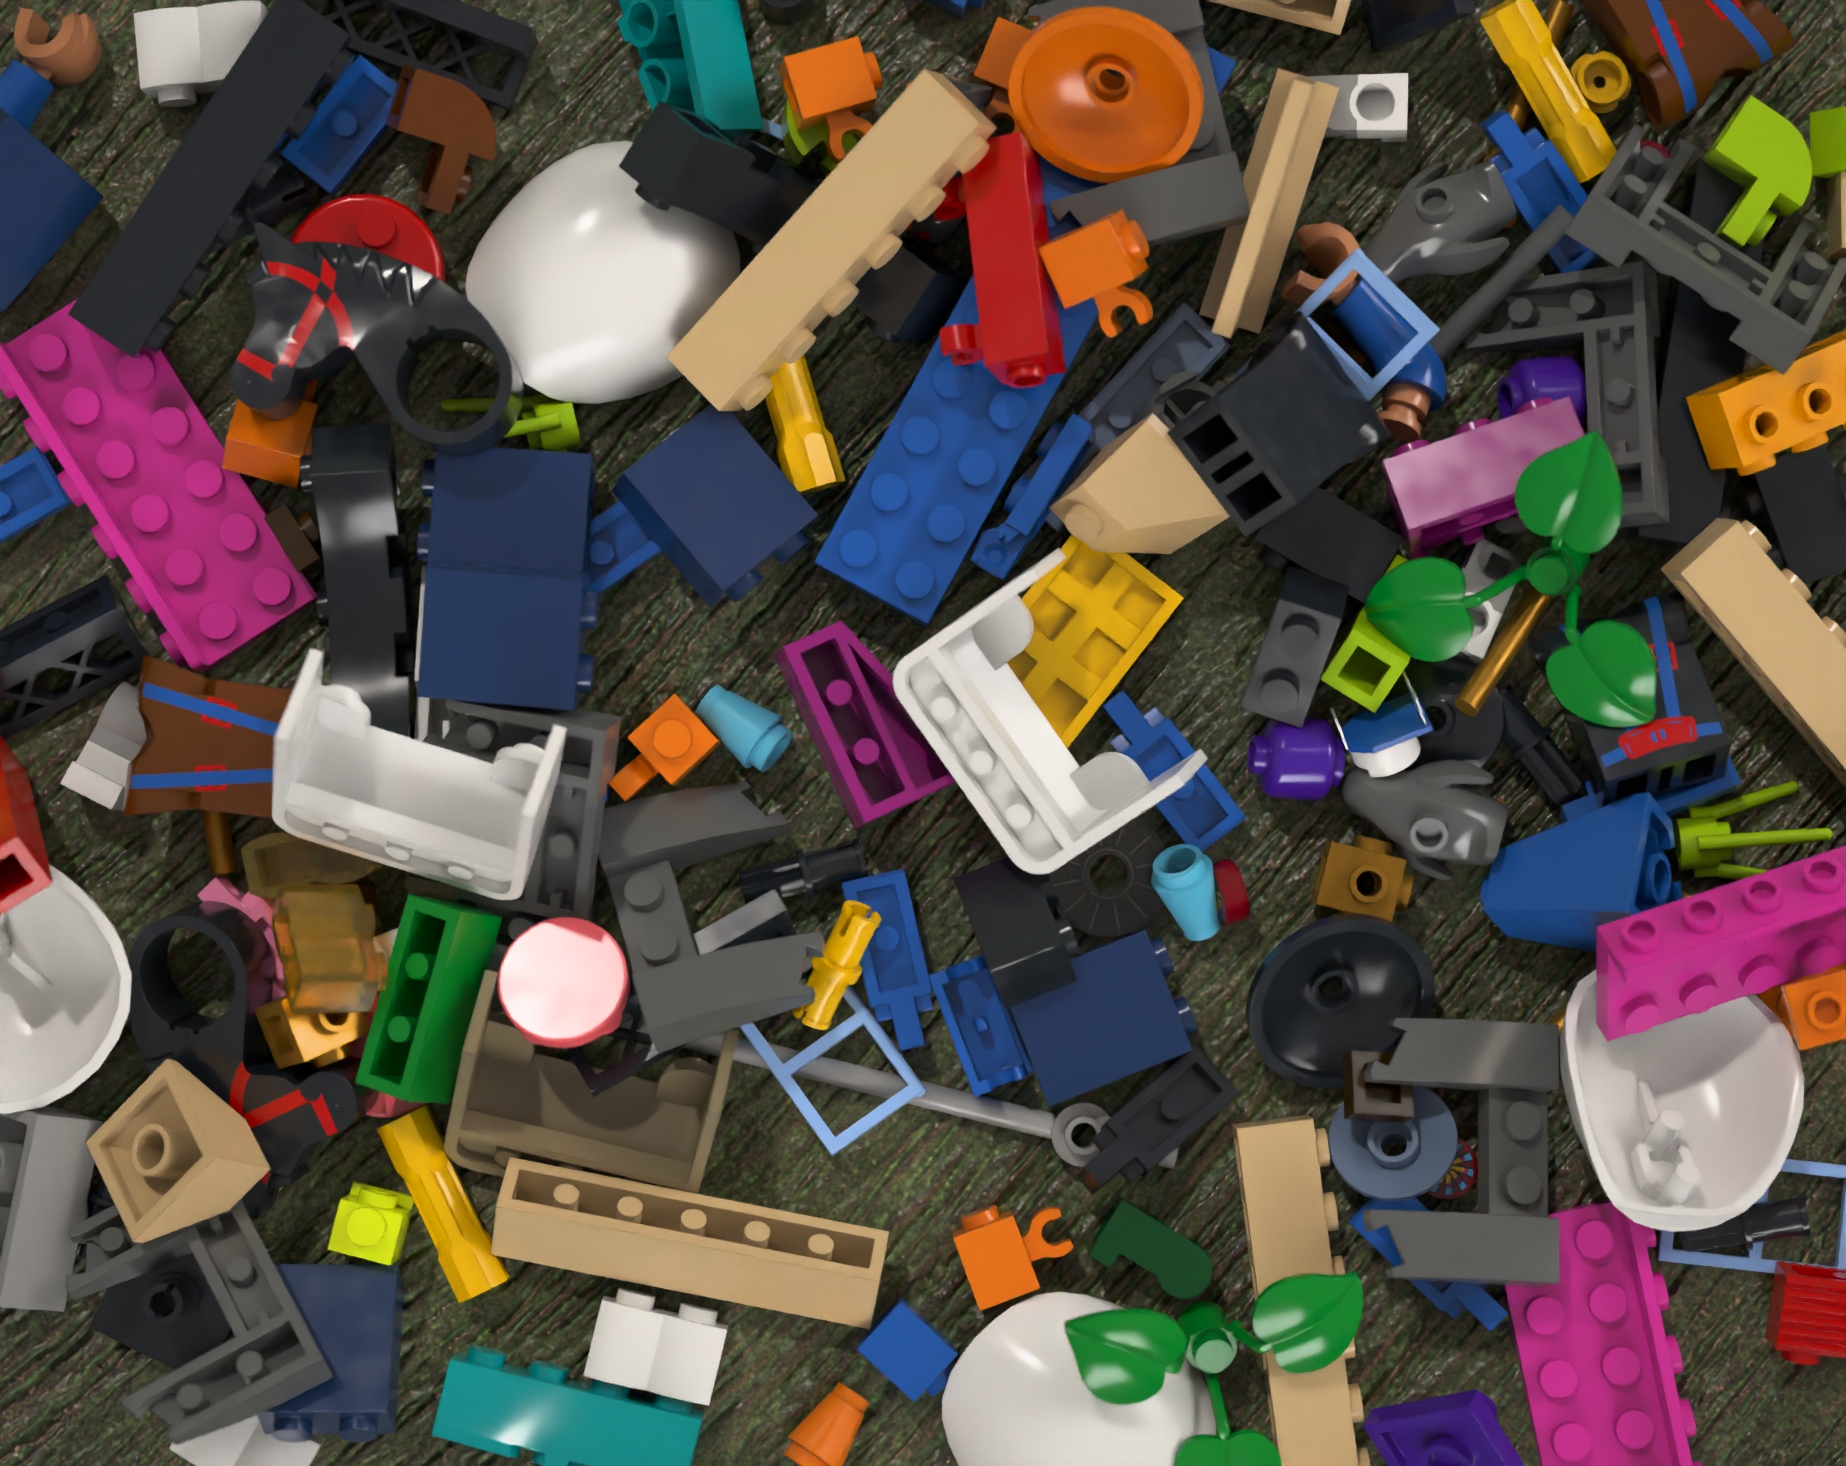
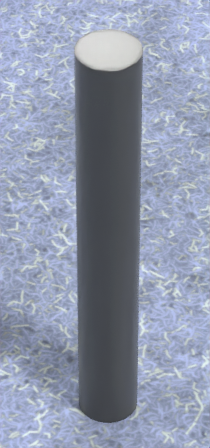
M1559 204L1429 340L1441 360H1444L1565 236L1564 232L1574 216L1563 205Z

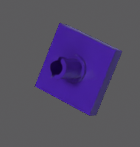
M1478 1389L1374 1408L1363 1424V1427L1388 1466H1525L1496 1420L1497 1408L1495 1403L1489 1397L1480 1393Z

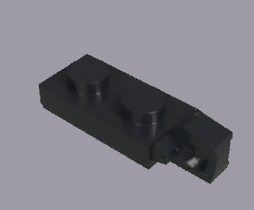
M1198 1045L1192 1048V1051L1185 1054L1107 1120L1100 1128L1102 1131L1091 1140L1101 1152L1083 1166V1170L1076 1177L1092 1195L1119 1173L1129 1184L1140 1175L1144 1177L1239 1094L1237 1089Z

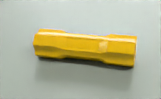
M1505 0L1478 18L1500 58L1510 68L1545 130L1547 138L1551 140L1579 184L1604 171L1617 150L1599 118L1591 111L1552 42L1551 33L1533 1Z
M803 355L792 364H788L785 361L769 379L774 385L765 397L778 441L776 452L782 473L797 491L804 496L837 486L846 480L833 436L824 424L805 356Z
M425 1105L377 1128L396 1172L404 1179L435 1244L439 1263L458 1303L471 1299L507 1281L510 1276L501 1257L491 1255L492 1238L483 1228L451 1159L445 1153V1139L429 1105Z

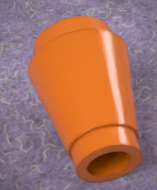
M838 1382L833 1391L829 1392L787 1436L791 1443L783 1455L798 1466H843L863 1420L864 1412L870 1403L850 1388Z

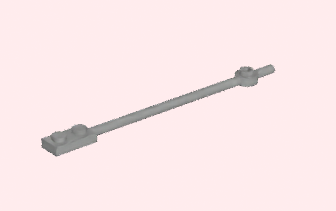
M492 955L488 970L499 973L503 957ZM497 976L490 1011L505 1012L499 998ZM633 1019L619 1027L630 1029ZM643 1021L640 1032L649 1034L645 1021ZM725 1032L690 1042L682 1048L719 1057ZM738 1035L733 1061L769 1069L747 1037ZM768 1043L782 1064L801 1052ZM823 1056L817 1057L793 1074L794 1076L890 1099L907 1086L900 1075ZM921 1081V1083L926 1088L925 1094L921 1097H915L907 1103L1051 1139L1058 1155L1067 1163L1078 1167L1085 1166L1101 1151L1093 1142L1086 1147L1074 1144L1071 1139L1073 1128L1080 1123H1088L1094 1127L1097 1135L1102 1131L1100 1128L1110 1119V1116L1104 1109L1091 1102H1074L1062 1108L1057 1114L981 1095L974 1097L973 1093ZM1179 1147L1157 1166L1174 1169Z

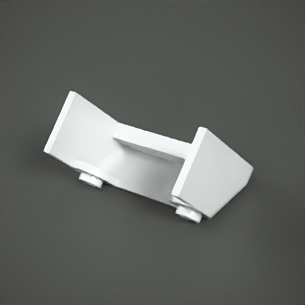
M1060 547L900 660L893 674V687L897 698L1008 856L1020 869L1039 875L1050 873L1184 786L1208 759L1200 748L1150 782L1134 760L1118 752L1101 753L1082 766H1079L1007 664L1009 660L1017 656L1028 646L1034 631L1031 613L1018 594L1067 558Z
M310 649L275 735L272 818L275 823L286 832L298 838L499 900L519 898L522 895L531 870L559 776L567 728L557 725L553 726L545 751L535 745L519 743L513 747L499 750L493 764L370 726V710L356 691L338 684L322 685L323 652Z

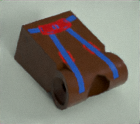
M1581 0L1617 56L1623 61L1627 71L1635 76L1637 91L1645 114L1651 126L1660 134L1702 108L1719 79L1752 75L1795 46L1794 38L1785 24L1757 0Z
M143 655L136 707L143 719L147 738L139 753L128 764L122 816L194 808L272 818L275 735L294 690L207 679L181 667Z

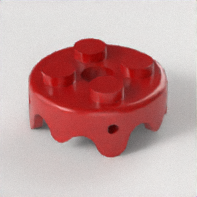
M356 194L329 201L313 211L297 228L291 240L292 244L318 241L341 243L368 249L412 264L446 283L443 251L433 232L409 207L388 197L373 194Z

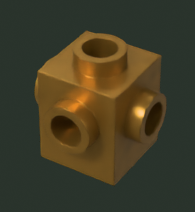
M1356 835L1354 847L1326 841L1310 903L1337 909V915H1372L1392 922L1394 911L1404 913L1407 908L1413 885V875L1404 873L1407 860L1391 856L1394 847L1392 843ZM1366 871L1372 877L1373 885L1367 894L1362 895L1357 889L1356 882L1358 876Z
M319 969L305 973L282 983L287 995L254 1009L278 1069L303 1063L310 1059H313L316 1068L338 1061L353 1053L349 1042L369 1034L370 1031L365 1020V1001L360 991L350 983L347 973L326 979L322 978Z

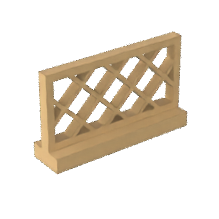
M1278 68L1243 175V183L1251 212L1247 223L1226 228L1199 315L1215 320L1212 333L1231 338L1239 327L1260 334L1340 87Z

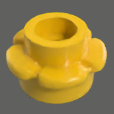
M1601 51L1594 55L1585 54L1575 61L1570 70L1588 106L1596 114H1605L1615 110L1618 106V101L1625 99L1630 92V74L1627 72L1623 61L1614 53ZM1594 78H1603L1605 81L1604 87H1595L1593 83Z

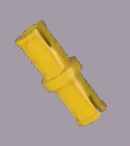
M854 900L845 901L841 914L825 944L824 958H811V964L814 969L806 986L813 987L816 994L813 1003L792 1009L796 1019L801 1018L804 1011L807 1012L801 1021L803 1024L818 1030L828 1029L848 985L857 983L862 973V966H860L859 962L882 920L878 912H872L870 918H867L872 910L870 906Z

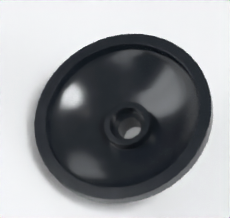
M1343 914L1312 922L1281 941L1258 968L1250 985L1246 1002V1022L1250 1038L1264 1062L1285 1079L1314 1088L1343 1087V1055L1351 1050L1394 1053L1403 1034L1387 1028L1389 1020L1394 1018H1430L1435 997L1432 968L1417 941L1403 928L1386 919L1364 914ZM1334 976L1330 982L1321 984L1325 979Z

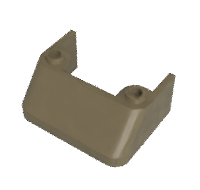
M485 970L462 1051L444 1142L446 1155L453 1162L464 1168L503 1178L509 1157L698 1194L721 1115L739 1031L730 1029L725 1032L716 1065L709 1064L699 1058L686 1057L666 1064L661 1071L659 1082L630 1076L593 1097L574 1062L534 1053L536 1044L527 1041L523 1037L521 1032L512 1024L506 1012L490 1011L498 972ZM592 1067L596 1075L604 1071V1069Z

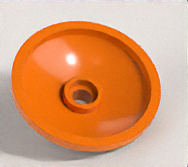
M1084 7L1062 12L1051 17L1035 28L1025 39L1018 50L1009 75L1008 95L1010 108L1021 133L1030 142L1031 146L1051 164L1069 174L1090 181L1114 183L1170 168L1191 147L1203 116L1204 92L1197 67L1186 49L1172 34L1160 25L1139 14L1122 9ZM1106 69L1116 70L1120 72L1123 76H1113L1106 71Z

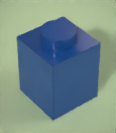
M902 1295L865 1333L857 1345V1350L913 1402L924 1391L931 1397H934L944 1388L955 1366L951 1361L958 1355L957 1346Z

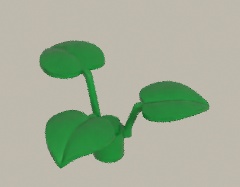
M1597 431L1588 432L1570 443L1541 454L1530 462L1517 480L1515 503L1521 520L1532 532L1547 536L1530 556L1527 563L1521 564L1515 571L1479 592L1465 596V577L1462 570L1455 563L1437 557H1419L1408 560L1390 570L1376 583L1368 595L1364 610L1369 622L1379 632L1411 657L1423 661L1436 662L1457 655L1470 641L1474 631V622L1467 608L1479 606L1518 582L1528 579L1531 585L1540 593L1549 596L1563 594L1566 598L1564 632L1570 644L1555 650L1547 660L1546 665L1549 685L1559 702L1569 711L1585 720L1611 727L1642 725L1650 722L1656 716V661L1650 646L1642 635L1629 625L1616 621L1604 620L1595 622L1588 626L1582 635L1579 634L1577 629L1578 598L1582 594V590L1576 582L1588 567L1590 553L1601 550L1616 535L1623 514L1622 489L1618 471L1606 443Z
M1356 1272L1340 1275L1298 1274L1272 1283L1260 1293L1252 1309V1326L1259 1338L1246 1331L1240 1320H1233L1229 1323L1223 1308L1210 1301H1198L1190 1304L1180 1313L1177 1322L1159 1311L1149 1309H1115L1094 1312L1064 1322V1330L1072 1348L1082 1381L1097 1398L1111 1404L1128 1405L1150 1399L1161 1390L1165 1380V1372L1170 1374L1180 1372L1185 1355L1194 1368L1204 1372L1216 1421L1217 1436L1199 1434L1187 1438L1176 1453L1174 1466H1281V1458L1275 1444L1263 1433L1252 1429L1229 1433V1423L1218 1380V1372L1225 1370L1233 1361L1237 1352V1340L1257 1353H1266L1273 1349L1277 1363L1283 1370L1289 1373H1309L1330 1365L1348 1348L1358 1329L1363 1307L1362 1283Z

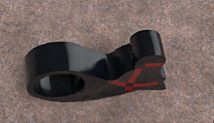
M263 223L255 224V233L264 256L263 260H261L246 280L253 287L252 300L255 307V321L245 345L232 366L230 376L233 391L241 402L257 415L267 420H283L295 413L301 406L310 381L325 379L336 373L348 362L359 359L396 421L416 441L429 450L449 456H468L489 449L507 435L515 424L522 407L524 390L521 372L514 357L497 331L462 294L434 275L405 261L368 249L341 243L312 241L292 244ZM443 339L447 343L468 342L486 348L494 354L499 368V389L489 411L476 423L456 431H437L422 426L415 420L409 404L410 380L415 368L421 361L418 355L430 345Z
M217 901L195 902L151 924L140 934L134 943L128 960L132 973L129 1011L131 1028L149 1075L166 1059L176 1060L246 1119L271 1168L242 1197L250 1218L256 1220L262 1215L264 1210L268 1211L275 1205L280 1187L291 1185L309 1172L307 1161L313 1156L319 1140L345 1130L366 1115L374 1107L379 1091L355 1083L361 1059L353 1056L342 1058L321 1069L316 1068L307 1061L280 1069L277 1068L254 1011L255 1008L272 1001L274 964L268 941L259 926L247 914L236 907ZM178 928L193 929L208 935L221 946L231 962L235 977L234 996L226 1013L218 1018H211L197 1013V1007L188 1002L179 993L171 979L167 954L171 938Z

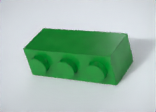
M408 894L355 1083L407 1102L450 1104L485 970H488L503 917L451 900Z

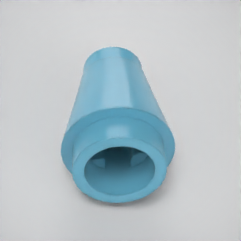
M719 684L709 690L696 709L695 714L704 721L706 726L745 768L754 766L762 773L769 770L777 762L788 747L793 736V732L783 725L785 720L783 716L731 691H727Z
M1179 844L1165 849L1155 858L1152 865L1151 884L1179 927L1183 930L1187 939L1201 941L1212 937L1220 928V920L1218 917L1211 859L1202 854L1198 847L1191 844Z

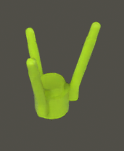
M544 394L523 397L520 411L528 412L522 413L523 420L516 421L504 437L527 434L530 450L543 448L544 451L567 452V448L582 445L572 401L565 402L549 398ZM496 397L445 399L441 402V408L446 412H488Z
M1790 781L1712 806L1688 809L1689 818L1675 819L1674 822L1675 853L1678 868L1680 870L1693 869L1694 878L1722 877L1742 880L1768 870L1720 863V860L1732 859V848L1828 841L1833 837V832L1829 828L1731 834L1728 821H1716V819L1798 792L1799 784L1795 781Z

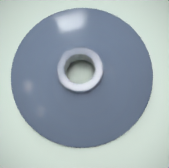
M1413 1086L1414 1117L1405 1123L1344 1119L1343 1101L1334 1114L1328 1136L1330 1156L1340 1177L1357 1192L1382 1201L1412 1199L1438 1185L1452 1167L1458 1146V1135L1454 1118L1447 1105L1439 1096L1424 1086ZM1391 1142H1399L1406 1147L1405 1152L1398 1156H1387L1384 1154L1383 1149Z

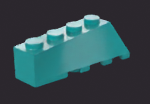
M618 0L623 16L617 20L624 42L632 43L636 46L643 63L637 74L652 111L659 101L688 110L714 122L720 127L718 131L731 142L740 139L742 135L747 136L763 129L738 0Z
M470 1345L467 1354L456 1352L449 1361L432 1436L513 1458L520 1457L522 1448L534 1451L533 1462L542 1466H692L705 1411L692 1408V1402L659 1394L655 1395V1399L630 1393L631 1388L596 1379H593L592 1384L567 1378L568 1368L550 1362L532 1360L530 1369L505 1363L506 1353L482 1346Z

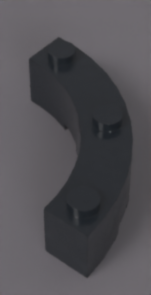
M659 101L619 167L638 182L635 192L643 200L660 210L668 211L670 206H675L711 220L750 239L748 245L759 254L824 181L807 169L744 135L740 137L735 145L718 131L720 127L711 120L680 107ZM903 235L900 239L902 245L897 253L879 269L875 270L870 267L855 284L859 292L851 303L870 316L867 325L886 340L898 344L904 338L927 344L968 280L912 237Z
M391 423L315 427L312 432L311 454L301 455L300 476L304 494H314L318 517L326 589H318L317 613L320 627H329L331 685L346 686L356 691L362 697L363 703L371 713L370 726L414 739L416 711L412 710L410 701V681H414L416 660L413 601L405 523H398L397 495H400L401 485Z

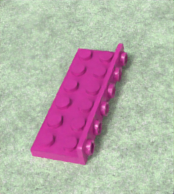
M76 299L9 343L4 344L0 341V389L9 400L16 396L19 397L30 415L29 418L23 421V425L31 439L43 453L52 449L64 468V471L57 474L61 486L77 507L86 503L99 523L91 528L96 541L110 560L113 561L120 556L133 576L125 582V585L137 605L145 614L154 610L167 631L161 634L159 638L172 660L178 667H183L188 663L193 671L205 673L316 602L317 591L309 578L296 570L266 523L264 517L268 514L242 473L222 468L225 446L163 349L161 348L156 355L146 349L140 359L131 357L68 315L77 301Z
M1846 846L1598 926L1596 934V1024L1607 1042L1632 1033L1647 1031L1653 1026L1683 1016L1702 1013L1711 1007L1750 994H1759L1771 987L1810 974H1819L1831 967L1846 963Z
M1610 1199L1548 1212V1217L1559 1218V1284L1541 1287L1502 1285L1539 1465L1703 1466L1700 1461L1692 1462L1687 1438L1696 1436L1694 1415L1689 1400L1687 1398L1679 1399L1674 1374L1683 1372L1679 1346L1674 1335H1665L1661 1311L1669 1310L1666 1284L1661 1272L1652 1273L1647 1248L1656 1246L1655 1230L1632 1221L1617 1209Z

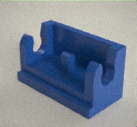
M983 954L929 974L930 982L974 1097L990 1092L995 1087L1010 1081L1023 1079L1028 1076V1073L1033 1072L1010 1009L1004 1008Z

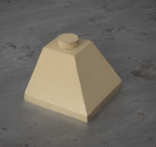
M1153 413L1088 457L1048 507L1065 523L1066 528L1074 537L1083 541L1094 552L1172 554L1230 517L1167 432L1170 429Z
M166 1059L86 1141V1145L132 1241L137 1243H145L229 1211L271 1169L246 1119L180 1063L172 1059Z

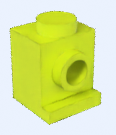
M353 1181L350 1194L340 1199L327 1250L392 1265L401 1257L415 1203L412 1196L367 1183Z

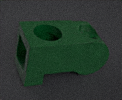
M1120 1195L1086 1249L1088 1255L1109 1268L1112 1267L1119 1254L1124 1255L1155 1274L1160 1286L1169 1295L1179 1299H1190L1200 1295L1209 1286L1212 1278V1263L1201 1246Z

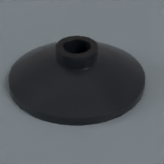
M1455 655L1449 659L1436 662L1415 659L1405 667L1404 671L1411 687L1416 691L1426 715L1431 707L1439 706L1445 711L1447 717L1446 724L1442 729H1433V731L1417 737L1421 748L1419 756L1405 770L1416 768L1427 762L1450 759L1471 763L1481 768L1496 752L1505 727V708L1497 685L1476 716H1468L1462 713L1454 704V701L1478 665ZM1401 673L1382 703L1410 693L1403 673Z

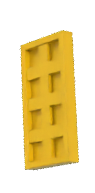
M1073 535L1061 547L1062 552L1067 558L1034 582L1021 599L1030 611L1033 619V636L1028 646L1007 662L1066 748L1071 745L1184 599V597L1127 553L1094 552L1083 541Z

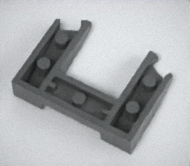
M1052 0L1029 8L1027 19L1040 21V24L1062 12L1084 7L1117 8L1150 19L1172 34L1189 53L1200 74L1204 92V110L1197 135L1191 147L1177 163L1170 168L1049 201L1050 214L1058 223L1071 213L1083 226L1123 208L1128 221L1135 220L1141 227L1148 246L1247 223L1251 211L1236 151L1232 152L1203 34L1204 21L1198 0Z
M1635 124L1564 233L1618 268L1631 250L1640 254L1656 271L1677 278L1700 293L1705 302L1713 308L1727 311L1740 319L1729 340L1785 375L1812 339L1845 276L1846 258L1839 259L1835 265L1827 268V262L1822 256L1809 251L1804 244L1810 242L1819 229L1812 221L1803 216L1770 270L1763 267L1663 202L1696 146L1687 141L1677 139L1670 149V158L1664 157L1658 150L1646 146L1640 149V138L1644 131L1642 126Z
M1643 261L1622 264L1619 268L1613 265L1522 279L1502 300L1488 334L1473 330L1465 338V349L1470 353L1584 345L1588 432L1597 431L1601 435L1618 471L1623 498V514L1619 528L1670 523L1667 460L1659 454L1654 337L1660 336L1658 277ZM1517 514L1511 515L1510 518H1504L1495 524L1497 529L1503 534L1534 533L1528 529L1523 521L1518 519Z
M450 700L447 707L456 713H460L444 739L430 733L423 742L493 764L499 750L513 747L519 743L535 745L545 751L553 726L557 725L567 728L559 776L531 870L522 895L519 898L513 900L494 899L413 873L406 875L405 885L408 893L413 895L429 892L431 898L451 900L503 917L492 955L504 957L507 949L521 933L539 922L553 918L573 917L587 920L597 925L600 897L594 896L606 787L615 775L621 716L576 708L573 711Z
M747 782L683 789L635 799L604 808L598 855L608 879L634 974H632L646 1028L658 1053L813 1003L816 994L813 987L800 984L806 956L824 958L826 945L821 931L746 943L698 955L674 871L791 833L786 817L776 811L766 816L749 800L754 795L752 786Z
M1394 1018L1389 1020L1387 1028L1394 1032L1402 1033V1038L1388 1066L1377 1060L1368 1063L1364 1071V1082L1478 1091V1213L1374 1209L1363 1211V1222L1368 1232L1387 1226L1402 1260V1263L1385 1270L1387 1277L1524 1287L1559 1284V1218L1548 1217V1092L1559 1089V1025L1466 1019Z
M241 1199L227 1212L145 1243L132 1241L116 1205L69 1229V1238L73 1243L87 1244L85 1273L66 1275V1288L74 1301L146 1274L193 1253L236 1336L121 1399L125 1409L136 1419H140L146 1412L150 1411L173 1426L167 1437L174 1444L179 1445L242 1422L334 1377Z

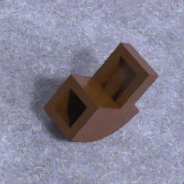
M403 64L385 125L432 141L413 201L426 208L450 215L454 202L462 203L470 186L472 168L466 166L469 154L494 162L497 145L494 122L484 102L468 87L443 76Z

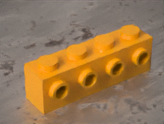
M1846 329L1807 345L1785 375L1765 363L1686 397L1710 470L1736 468L1739 476L1753 474L1775 465L1774 454L1789 447L1792 453L1809 450L1829 441L1826 431L1839 425H1843L1844 430H1846Z

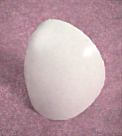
M630 141L598 143L578 149L554 162L535 176L511 199L493 221L479 242L468 266L465 284L468 301L497 331L518 364L523 382L549 398L565 402L572 401V403L601 404L642 395L657 390L682 377L683 374L666 356L741 274L740 252L732 230L675 206H670L668 211L660 210L643 200L635 192L638 182L619 167L633 144Z
M50 864L53 884L0 915L1 1114L41 1108L71 1093L100 1068L119 1040L130 1011L132 973L114 924L87 892Z
M1596 970L1577 983L1567 1004L1560 1037V1071L1575 1130L1603 1189L1613 1205L1638 1224L1652 1229L1672 1232L1695 1231L1714 1227L1744 1213L1764 1195L1780 1172L1795 1140L1803 1111L1804 1074L1800 1054L1790 1033L1779 1017L1758 996L1750 994L1711 1007L1705 1012L1683 1016L1653 1026L1647 1031L1632 1033L1607 1042L1596 1024Z
M1052 1292L1037 1294L1011 1306L975 1337L950 1373L942 1397V1421L948 1444L958 1466H1174L1176 1453L1187 1438L1199 1434L1216 1436L1217 1426L1209 1390L1198 1369L1189 1363L1185 1355L1180 1372L1177 1374L1165 1372V1380L1161 1390L1150 1399L1134 1404L1117 1405L1097 1398L1082 1381L1072 1348L1064 1330V1322L1094 1312L1125 1308L1086 1294Z

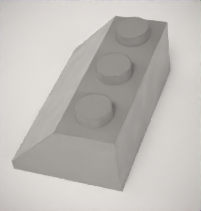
M50 1106L9 1114L0 1113V1307L64 1312L68 1295L66 1275L75 1274L74 1261L78 1243H73L69 1238V1229L85 1221L87 1218V1197L95 1164L86 1141L102 1126V1121Z

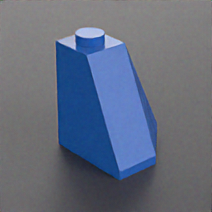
M1636 793L1501 848L1491 864L1490 875L1485 876L1482 882L1481 902L1483 911L1508 937L1596 952L1598 926L1683 899L1681 882H1671L1670 864L1664 854V849H1672L1675 846L1672 820L1650 793Z

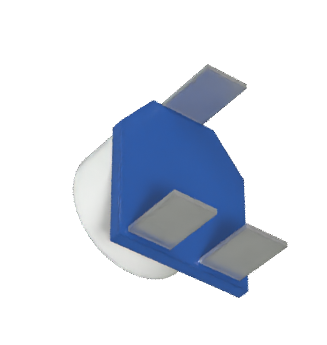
M1404 670L1402 673L1410 693L1382 703L1375 713L1369 709L1359 712L1341 729L1333 708H1330L1346 750L1349 749L1354 764L1362 769H1367L1370 777L1389 776L1410 766L1419 756L1421 749L1417 737L1433 731L1417 693L1411 687Z

